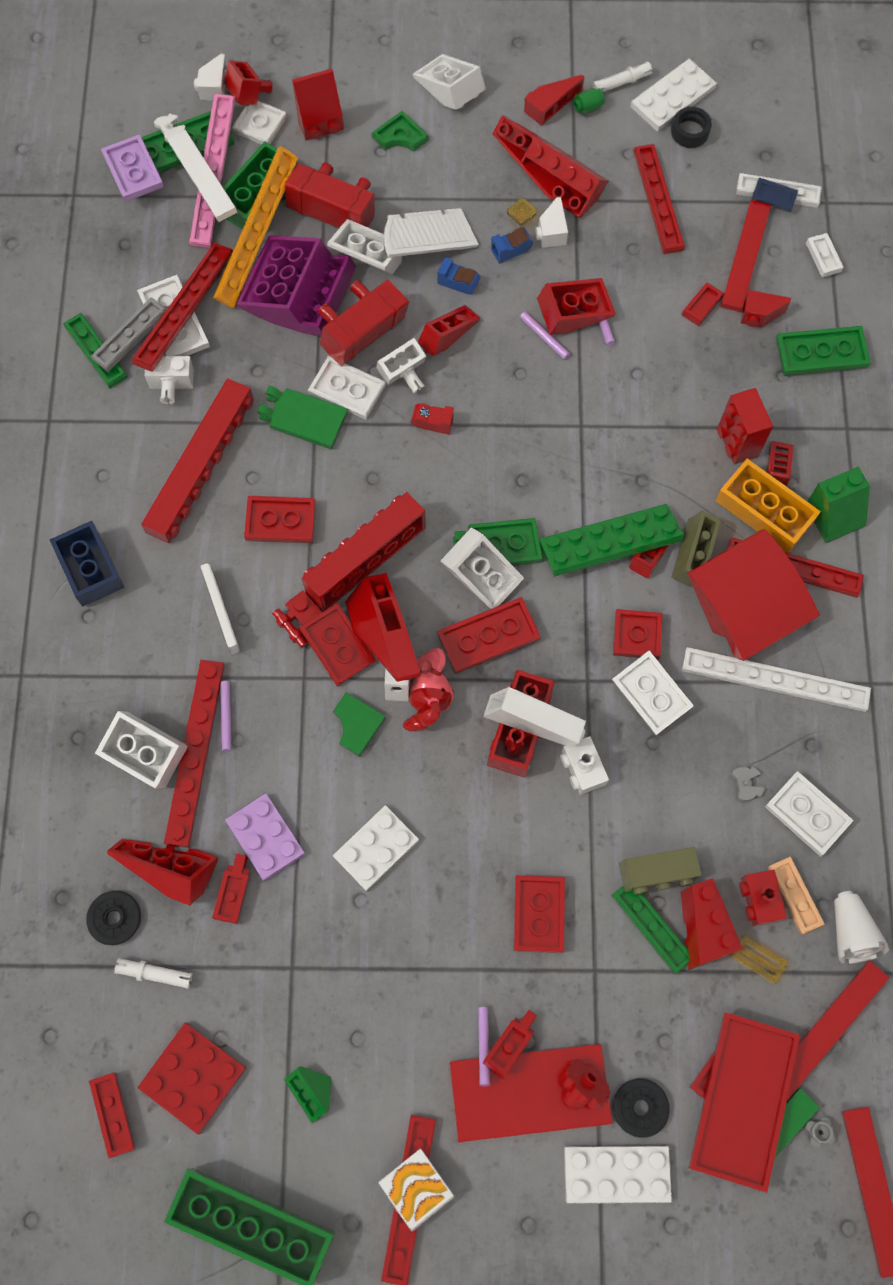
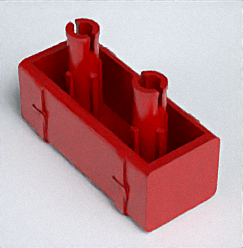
M327 162L322 163L318 171L300 163L297 164L285 182L287 208L340 228L347 219L369 227L375 216V194L368 191L371 187L368 179L361 177L356 186L332 177L331 174L334 172V168Z
M359 279L350 286V290L360 300L340 315L328 303L323 304L319 308L318 314L328 323L322 328L320 345L340 366H343L349 360H353L357 354L387 331L395 328L405 318L409 301L388 279L371 292Z
M516 670L510 687L550 704L555 682ZM499 723L495 738L490 746L487 766L525 778L534 756L537 739H540V737L522 731V729L519 730Z

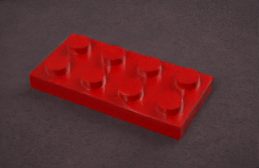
M522 597L437 631L455 674L536 642L541 638Z

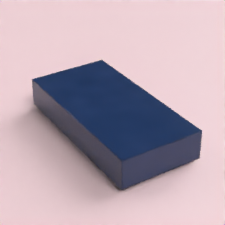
M759 177L751 199L791 212L799 190Z

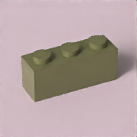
M704 511L688 519L684 539L681 542L671 578L692 587L687 572L711 559L721 523L720 519Z
M695 847L627 858L619 863L625 892L634 891V895L649 892L648 888L657 887V891L672 888L671 884L680 883V887L695 884L694 880L702 876Z

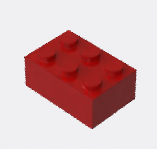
M756 388L730 395L717 426L718 436L720 439H723L726 445V454L732 459L734 464L744 462L746 459L750 460L759 457L773 429V424Z

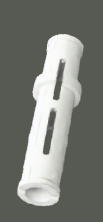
M649 62L636 67L630 66L623 72L594 81L592 85L595 86L593 88H600L602 92L626 83L632 84L642 77L652 75V71H649L652 70Z
M118 958L117 963L119 964L115 966V974L136 977L138 981L145 979L186 989L190 988L191 984L189 982H192L193 973L149 965L147 961L142 960L139 963Z

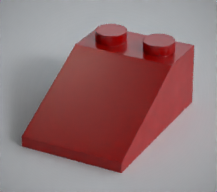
M332 68L292 79L298 123L305 141L344 130L343 115Z
M603 278L546 283L537 297L550 335L569 333L616 315Z

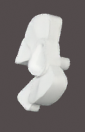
M173 114L159 117L154 121V126L161 129V132L165 135L166 142H168V138L185 130V125L173 127V123L178 121V116Z

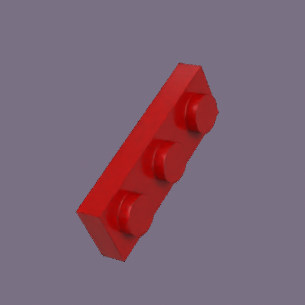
M116 1072L90 1080L89 1084L108 1159L135 1150Z

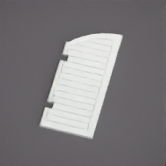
M461 208L446 209L445 214H442L441 210L405 213V218H401L400 214L387 216L388 221L384 229V246L388 257L477 248L479 245Z

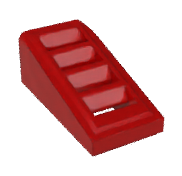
M771 441L766 472L787 486L790 481L794 445ZM776 448L787 450V453L775 450ZM775 455L786 457V459L776 458ZM774 462L785 464V466L776 465ZM773 469L782 470L784 473L773 471Z
M669 545L635 554L629 568L641 576L649 578Z

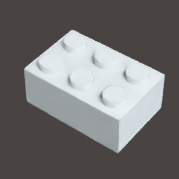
M118 711L95 754L155 789L166 788L188 746L129 712Z

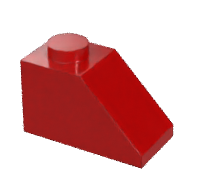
M748 290L740 323L751 327H763L786 313L791 298Z

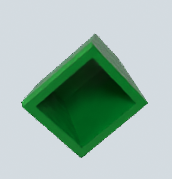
M859 466L818 483L807 501L821 511L814 524L825 543L864 528L867 524L870 485Z

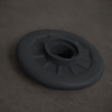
M123 891L105 892L98 896L90 905L86 917L87 928L96 941L105 945H119L128 941L136 933L141 921V912L137 901L128 893ZM112 911H118L120 914V920L115 925H110L107 921L108 914Z
M636 1078L627 1081L618 1089L613 1101V1112L618 1125L626 1133L634 1137L646 1138L657 1134L665 1126L669 1117V1101L665 1092L658 1084L648 1079ZM638 1100H643L648 1105V1112L643 1116L638 1115L634 1110V1105Z

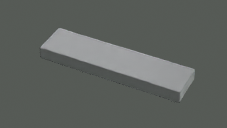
M150 297L91 355L92 360L109 372L158 323L167 309Z

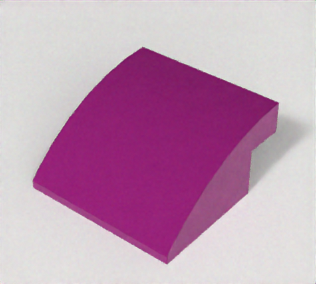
M269 235L236 305L244 311L270 323L301 333L321 336L322 328L328 323L318 314V310L323 304L328 303L337 312L356 270V265L350 256L332 255L321 238Z

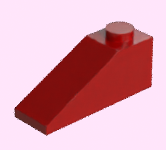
M578 75L539 86L533 92L531 91L526 95L524 112L542 126L573 100L575 95L583 91L585 77Z
M466 305L461 306L426 323L418 344L433 357L447 350L480 320V317Z

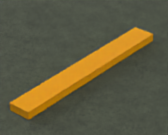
M283 146L278 147L213 297L231 309L236 305L285 191V182L293 172L299 158Z

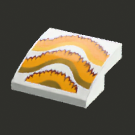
M421 1149L378 1182L411 1231L415 1230L454 1198L448 1186Z

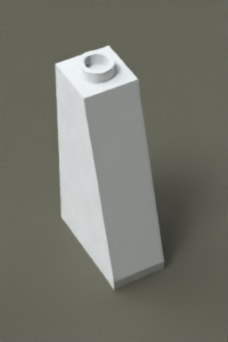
M511 687L490 695L483 716L568 747L579 744L585 735V720Z

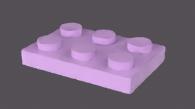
M140 134L101 149L125 202L164 187Z
M264 794L225 819L263 881H266L305 855L267 794Z

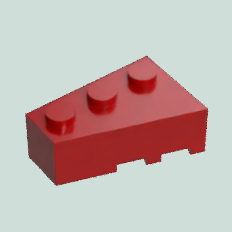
M713 878L694 884L681 891L683 921L686 923L687 931L685 941L690 960L688 962V970L743 950Z

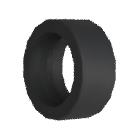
M695 106L680 109L675 114L671 127V135L674 141L686 148H696L703 145L707 141L711 130V118L706 111ZM685 121H693L698 123L703 131L691 134L681 129L680 124Z

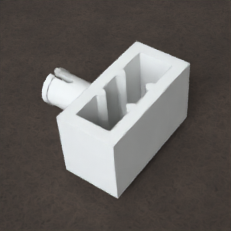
M415 338L377 362L376 368L387 385L392 384L399 378H404L413 394L425 386L414 371L416 367L424 363L426 358L425 353Z
M163 356L153 372L145 369L144 376L149 388L161 389L160 401L164 404H168V399L169 404L175 402V389H193L194 368L190 356Z
M590 736L582 739L579 744L563 747L560 758L563 766L570 770L572 776L569 779L574 790L578 789L579 794L582 795L607 785L609 778Z

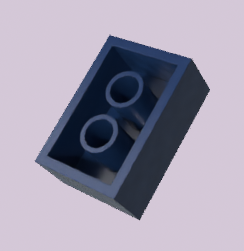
M89 521L49 539L71 589L82 607L125 588L93 521Z

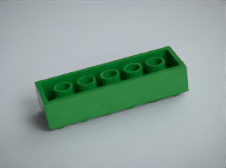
M194 1168L186 1170L164 1220V1223L300 1285L315 1284L335 1234L330 1229Z

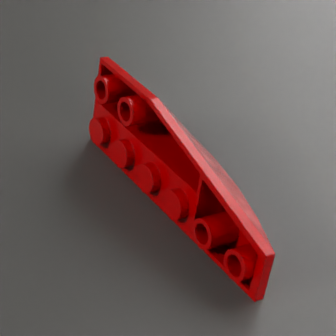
M504 115L501 116L493 136L547 197L553 201L561 197L562 206L581 218L600 198L609 180Z
M387 573L363 578L345 601L354 632L397 682L420 677L421 673L409 634Z

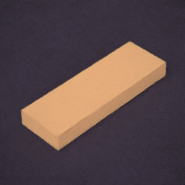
M788 857L768 866V870L775 869L781 896L800 934L803 935L825 925L792 858Z

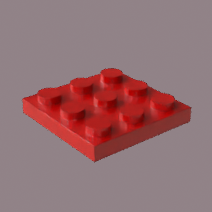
M185 1022L137 1088L196 1134H200L246 1067Z

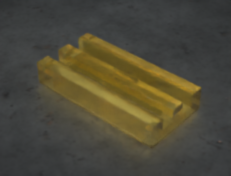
M744 935L740 942L743 950L733 953L731 958L771 983L777 984L788 962ZM745 944L775 961L780 967H775L744 947ZM742 952L775 973V976L747 960L740 953Z

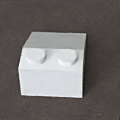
M444 54L413 73L414 79L440 103L455 110L462 108L465 103L478 97L481 92L486 90L479 66Z
M470 528L440 561L489 609L499 606L524 579L483 534L473 528Z

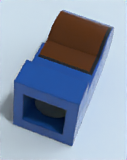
M524 227L517 228L512 233L503 236L498 234L491 237V251L499 264L528 251L533 246V240Z
M447 257L444 258L438 270L439 285L465 294H472L480 280V275L475 270L465 269V267L454 264L453 260Z

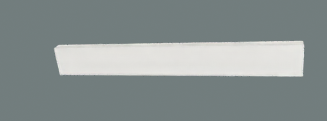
M689 647L685 649L681 671L866 712L868 710L871 692L869 687L752 661H742L734 657Z

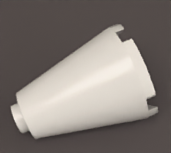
M852 891L839 893L838 898L834 900L839 961L844 963V959H848L849 964H855L876 959V953L883 951V954L888 953V943L859 895L853 894Z

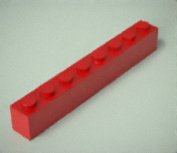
M229 378L226 379L142 521L141 525L146 534L168 544L172 538L178 535L181 522L189 516L192 503L200 497L203 484L211 478L214 465L220 462L225 446L231 443L235 429L239 428L243 422V415L253 405L254 398L251 388Z

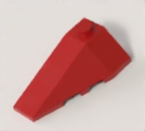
M121 839L107 850L109 856L168 898L189 906L205 892L218 862L217 856L198 849L189 848L188 852L177 851L175 846L167 845L166 848L152 847L150 842Z

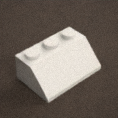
M349 219L344 222L327 243V246L335 251L391 275L402 263V256L388 257L384 246V234Z

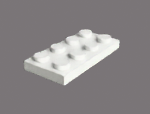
M688 59L632 100L630 107L659 132L673 121L675 114L680 109L692 107L715 90L717 83L693 61Z
M174 275L137 291L143 304L152 297L168 309L182 289V285L178 276ZM195 312L167 350V356H189L210 347Z
M669 1146L564 1147L566 1203L672 1202Z

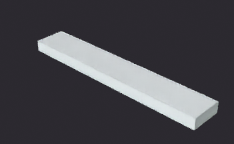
M186 130L168 138L169 145L217 221L220 222L237 213L235 206Z

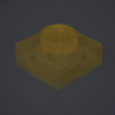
M523 197L507 209V214L520 227L535 217L537 212Z

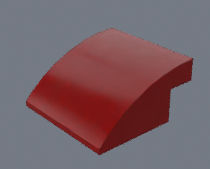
M766 529L758 531L687 572L712 632L726 637L734 658L742 661L820 616L799 573Z

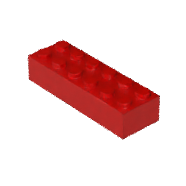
M408 492L402 496H396L389 507L385 510H379L374 515L373 520L368 524H362L356 530V534L351 538H345L335 551L325 554L318 565L312 566L304 572L302 582L305 593L322 612L332 607L355 588L363 578L368 577L426 529L425 509Z

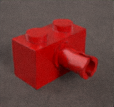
M228 60L224 84L232 96H235L238 104L248 106L249 104L257 105L259 93H272V81L260 80L248 62Z
M775 869L747 874L741 878L742 882L739 883L740 892L743 897H746L748 905L745 907L746 917L748 921L752 922L753 927L782 922L787 919Z

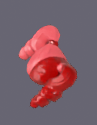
M433 648L416 659L419 670L422 673L410 685L409 701L418 711L415 715L405 720L402 725L405 730L410 732L428 729L430 725L436 723L440 713L450 707L454 699L452 686L442 673L446 664V657L440 648Z

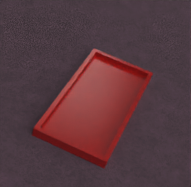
M724 1012L689 1169L762 1192H768L801 1035Z
M601 1044L521 1053L504 1079L490 1069V1086L486 1087L480 1086L479 1058L450 1062L458 1143L612 1124L609 1097L607 1098V1103L601 1109L596 1110L591 1109L587 1104L582 1108L572 1109L563 1100L565 1086L562 1082L561 1073L571 1060L579 1059L585 1065L591 1064L601 1073L602 1079L606 1081Z

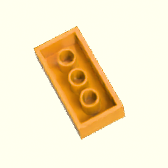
M749 459L743 462L721 488L715 500L758 532L766 529L786 553H789L821 512Z

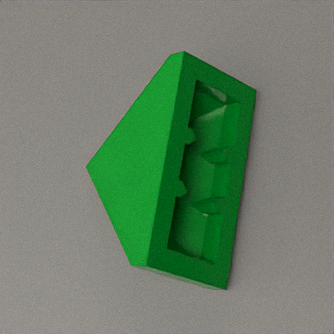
M300 1066L284 1079L311 1123L329 1111L331 1077Z

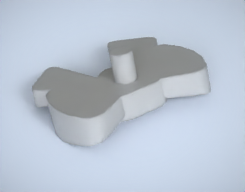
M739 767L731 772L739 790L737 795L739 801L747 802L755 797L759 798L765 790L764 787L751 786L752 781L750 779L761 774L755 767L750 769Z

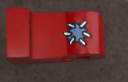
M423 403L415 404L411 424L421 429L450 435L454 419V407L445 406V408L431 407Z

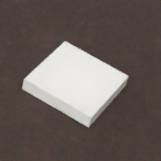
M257 101V105L249 104L244 108L234 123L232 132L258 144H262L264 141L271 144L286 121L287 113Z

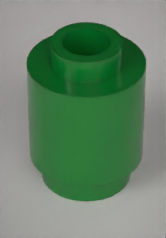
M592 88L575 95L573 106L576 112L584 115L601 108V105L605 104V97L600 88Z

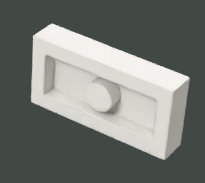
M828 233L807 239L806 245L822 278L842 272L844 267Z

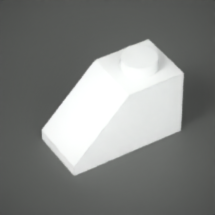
M225 54L218 55L198 70V78L194 79V89L198 91L200 100L213 101L214 93L225 95L226 86L224 81L227 70Z
M561 197L556 198L540 217L539 227L535 228L536 239L540 240L542 248L567 244L568 229Z

